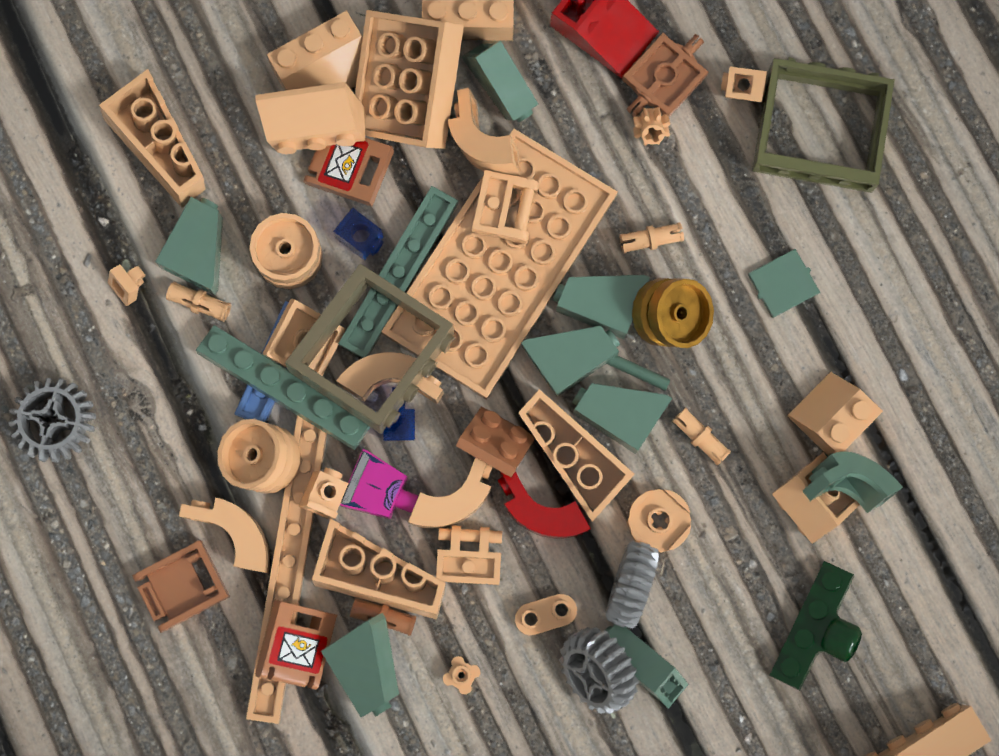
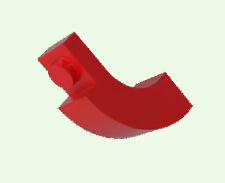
M500 472L502 477L497 481L506 496L512 494L514 498L504 503V507L508 514L526 530L542 537L563 539L584 534L591 529L576 501L560 508L542 506L528 495L516 472H514L512 477Z

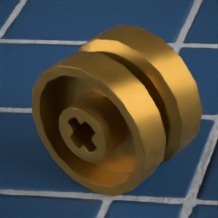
M657 278L651 280L638 291L633 301L632 318L634 327L641 339L651 345L690 348L698 345L708 335L713 324L714 308L712 298L706 288L695 280L678 278Z

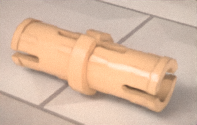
M680 222L654 228L652 225L647 226L646 230L620 234V244L625 243L621 246L622 252L624 254L645 248L655 250L659 245L684 242V233L680 232L683 229Z
M173 281L167 290L166 300L191 308V312L195 314L201 312L225 322L230 313L231 303L211 297L202 289L196 291Z
M686 407L673 419L672 422L692 440L691 444L694 447L698 446L716 465H719L721 460L723 461L730 454L731 451L711 433L712 429L708 425L705 427Z

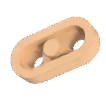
M557 594L522 605L515 614V624L518 630L525 635H536L566 626L575 619L577 605L570 596L565 594ZM558 604H564L567 607L566 615L558 616L556 614L555 608ZM528 613H533L537 617V622L532 626L527 625L525 622V616Z

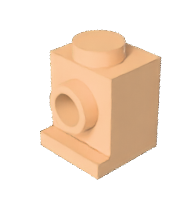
M730 66L729 73H723L721 91H726V98L763 103L768 72ZM742 79H748L750 82L749 88L745 91L740 90L738 86L739 81Z
M325 468L324 472L314 471L299 507L326 519H336L337 510L348 486L347 482L341 480L343 474L330 468ZM326 486L332 488L329 498L324 495Z

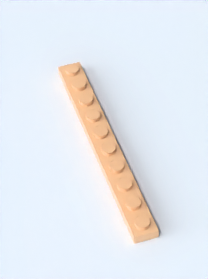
M298 415L294 437L300 448V465L295 478L284 490L246 716L248 720L274 724L280 723L286 683L269 680L267 677H256L255 671L274 599L295 605L300 603L314 513L299 507V504L312 473L322 469L327 433ZM293 611L290 624L296 625L298 612Z

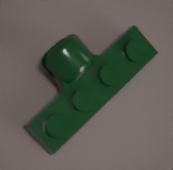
M826 561L823 562L770 673L772 678L800 691L819 653H826L843 662L849 661L853 657L861 641L862 632L859 626L840 618L838 610L855 577L854 574Z

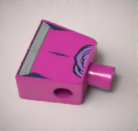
M363 449L348 482L340 506L345 509L391 519L396 507L412 513L419 496L404 490L408 480L406 475Z

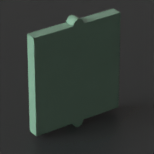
M796 249L748 273L758 292L757 298L762 299L772 318L820 293L810 275L811 269L806 268Z

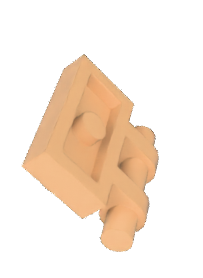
M452 525V528H439L438 540L451 541L450 550L438 549L436 578L449 583L500 585L501 553L488 551L489 543L502 544V531H492L490 527H480V530L461 529V526ZM479 542V552L460 551V543Z

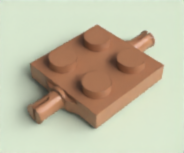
M662 33L627 71L622 80L638 96L627 107L630 114L633 111L632 116H638L643 108L649 105L655 109L659 107L662 115L668 114L670 117L707 77L709 71L701 66L693 55L704 44L701 37L698 40L699 35L694 34L689 42L682 46L674 43Z

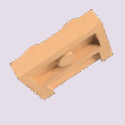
M485 170L472 232L509 239L516 243H527L529 233L526 232L533 196L534 193L538 192L539 182L528 178ZM515 188L520 189L522 193L515 226L510 228L505 227L512 191Z

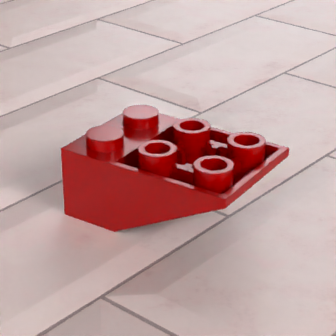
M561 0L551 14L550 26L622 79L659 33L629 0Z

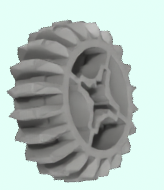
M46 378L45 386L39 381H34L35 391L27 387L23 388L26 398H14V401L20 404L19 409L11 408L9 410L10 414L17 416V419L9 421L8 424L12 428H18L11 434V437L15 440L21 439L17 447L21 450L28 448L27 456L34 458L38 455V460L41 462H46L50 456L52 462L58 463L60 453L64 459L69 460L72 455L70 449L80 453L82 448L78 443L80 441L87 444L90 442V438L84 435L85 432L95 431V427L87 423L96 419V414L86 412L94 406L93 402L84 401L87 393L83 390L77 392L78 385L72 382L67 386L66 380L59 378L56 385L52 378ZM52 397V399H48V403L43 409L34 410L42 400ZM64 397L68 398L74 407L75 420L65 416ZM54 416L58 417V419L64 421L65 423L57 422L48 424L47 421L41 419V417L48 419L54 418ZM30 420L37 422L40 426L39 435L42 436L41 443L34 438L31 432ZM72 430L63 441L53 444V441H57V437L62 431Z
M632 541L627 545L610 593L605 614L608 621L623 628L633 629L642 616L655 577L659 560L658 549L643 542Z
M597 627L581 629L568 637V640L564 642V646L560 649L562 657L559 661L564 666L561 672L567 677L566 683L570 684L573 688V693L580 697V702H586L590 710L596 709L600 714L604 712L611 714L630 703L629 701L638 692L636 685L639 681L634 675L637 669L630 663L632 658L628 657L624 652L625 647H620L616 637L610 638L606 630L601 632Z

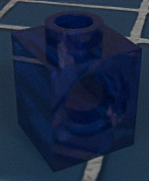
M353 207L333 231L338 241L364 260L369 255L374 256L384 243L382 240L384 237L382 229ZM359 230L369 232L368 239L363 242L355 241L353 235Z

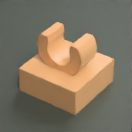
M119 264L109 271L108 284L125 306H128L137 300L138 290L144 283L142 278L145 277V274L139 266L126 272Z

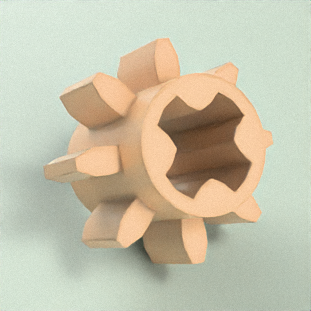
M659 107L656 109L643 108L639 117H633L635 125L633 128L634 137H642L645 146L647 144L660 145L664 136H670L668 126L671 123L669 115L661 116Z

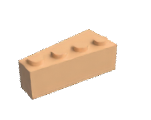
M148 69L99 104L104 121L181 208L188 203L190 197L196 198L206 190L203 175Z
M540 389L518 412L593 522L635 474Z
M331 518L312 577V582L316 587L382 605H389L396 609L436 620L446 584L413 564L398 558L390 551L366 540L365 537L341 526L340 523Z
M954 703L941 711L942 717L933 722L931 719H927L914 727L916 732L906 738L904 735L895 737L886 744L888 747L886 750L879 754L873 751L865 756H969L989 743L991 738L972 706Z

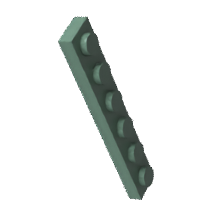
M431 186L379 276L406 293L459 204L458 200ZM371 288L339 341V346L360 358L369 356L382 335L381 331L398 305Z
M213 325L196 349L197 354L353 450L358 447L370 429V426L289 373L287 369Z

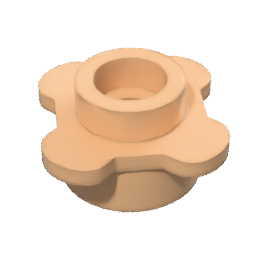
M460 656L454 657L451 661L452 666L449 672L443 675V682L447 686L452 685L458 688L459 692L465 695L471 692V684L475 678L480 676V669L477 665L471 666L467 664ZM460 672H463L465 674L464 678L462 679L458 676Z

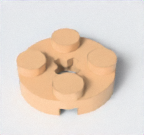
M660 489L647 491L640 495L630 507L627 525L635 542L649 544L651 547L658 549L659 553L679 547L686 540L691 529L689 507L685 500L673 491ZM653 513L658 516L664 513L667 516L665 519L667 527L665 529L662 527L656 529L652 526L654 520L651 516Z

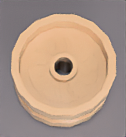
M280 213L269 216L258 224L251 235L249 249L252 261L263 278L277 288L294 289L302 287L314 279L321 268L323 253L317 234L308 221L296 214ZM287 248H290V252L284 254L283 251Z
M257 419L241 420L232 425L223 435L218 447V466L222 476L231 485L263 494L276 493L287 487L295 478L300 465V448L295 437L287 429Z

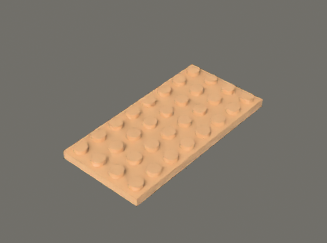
M513 129L510 135L518 148L521 174L518 177L539 182L538 192L534 193L526 229V232L529 233L527 243H516L509 239L472 232L483 180L482 176L407 291L408 295L454 324L453 336L455 339L450 344V349L446 353L441 352L436 358L437 365L435 368L486 400L521 347V342L528 336L556 292L559 284L565 278L618 194V191L516 129ZM513 188L505 227L514 228L522 193L520 189ZM399 305L381 331L382 335L416 356L420 355L437 332L436 329Z

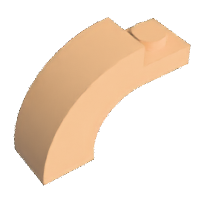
M469 88L457 90L458 102L454 103L456 118L448 119V124L455 142L466 159L483 172L489 170L521 176L518 148L511 135L495 137L482 133L479 128L478 108L475 97Z
M395 352L369 355L350 365L336 382L340 387L365 402L376 388L388 383H399L417 358ZM432 375L428 378L423 377L417 384V387H419L418 392L438 404L444 394L443 389L439 387L441 382Z
M475 458L465 483L456 492L443 497H433L420 492L408 521L409 524L422 528H444L458 524L470 517L481 507L491 491V486L482 483L481 480L482 477L485 479L489 478L493 467Z
M215 497L213 510L210 509V503L192 500L191 505L181 504L179 517L219 525L228 532L235 546L233 567L269 574L270 552L265 534L256 520L244 509Z

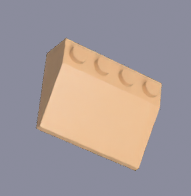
M366 10L355 89L356 97L364 106L365 136L425 148L446 149L449 129L448 119H450L464 25Z

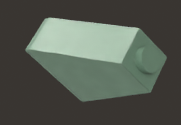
M486 40L461 56L506 120H517V122H520L533 114L532 108L537 106L538 102L501 41Z
M190 197L155 262L161 269L216 296L219 287L223 217L217 210L218 205L203 197L198 201Z
M646 275L569 277L566 285L559 284L553 301L558 302L556 312L593 327L602 326L605 332L610 329L615 336L624 339L633 320V301L638 291L649 281L650 277Z
M602 326L526 339L521 342V345L554 394L559 397L611 359L618 356L619 350L616 347L620 343L610 329L605 332Z
M591 383L587 390L581 387L572 401L576 405L573 414L636 454L672 398L665 394Z
M381 613L367 620L321 651L361 718L370 712H373L375 717L392 707L389 700L399 695L387 622L384 614Z
M617 625L609 626L606 631L609 633L610 638L616 637L618 645L625 647L624 652L628 657L632 658L630 663L637 669L634 675L638 678V683L669 709L689 685L674 666L628 628Z

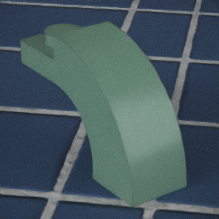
M841 451L831 454L812 471L813 474L809 477L812 483L803 492L811 501L828 491H840L855 499L866 513H869L883 505L903 487L886 469L873 460L857 453Z

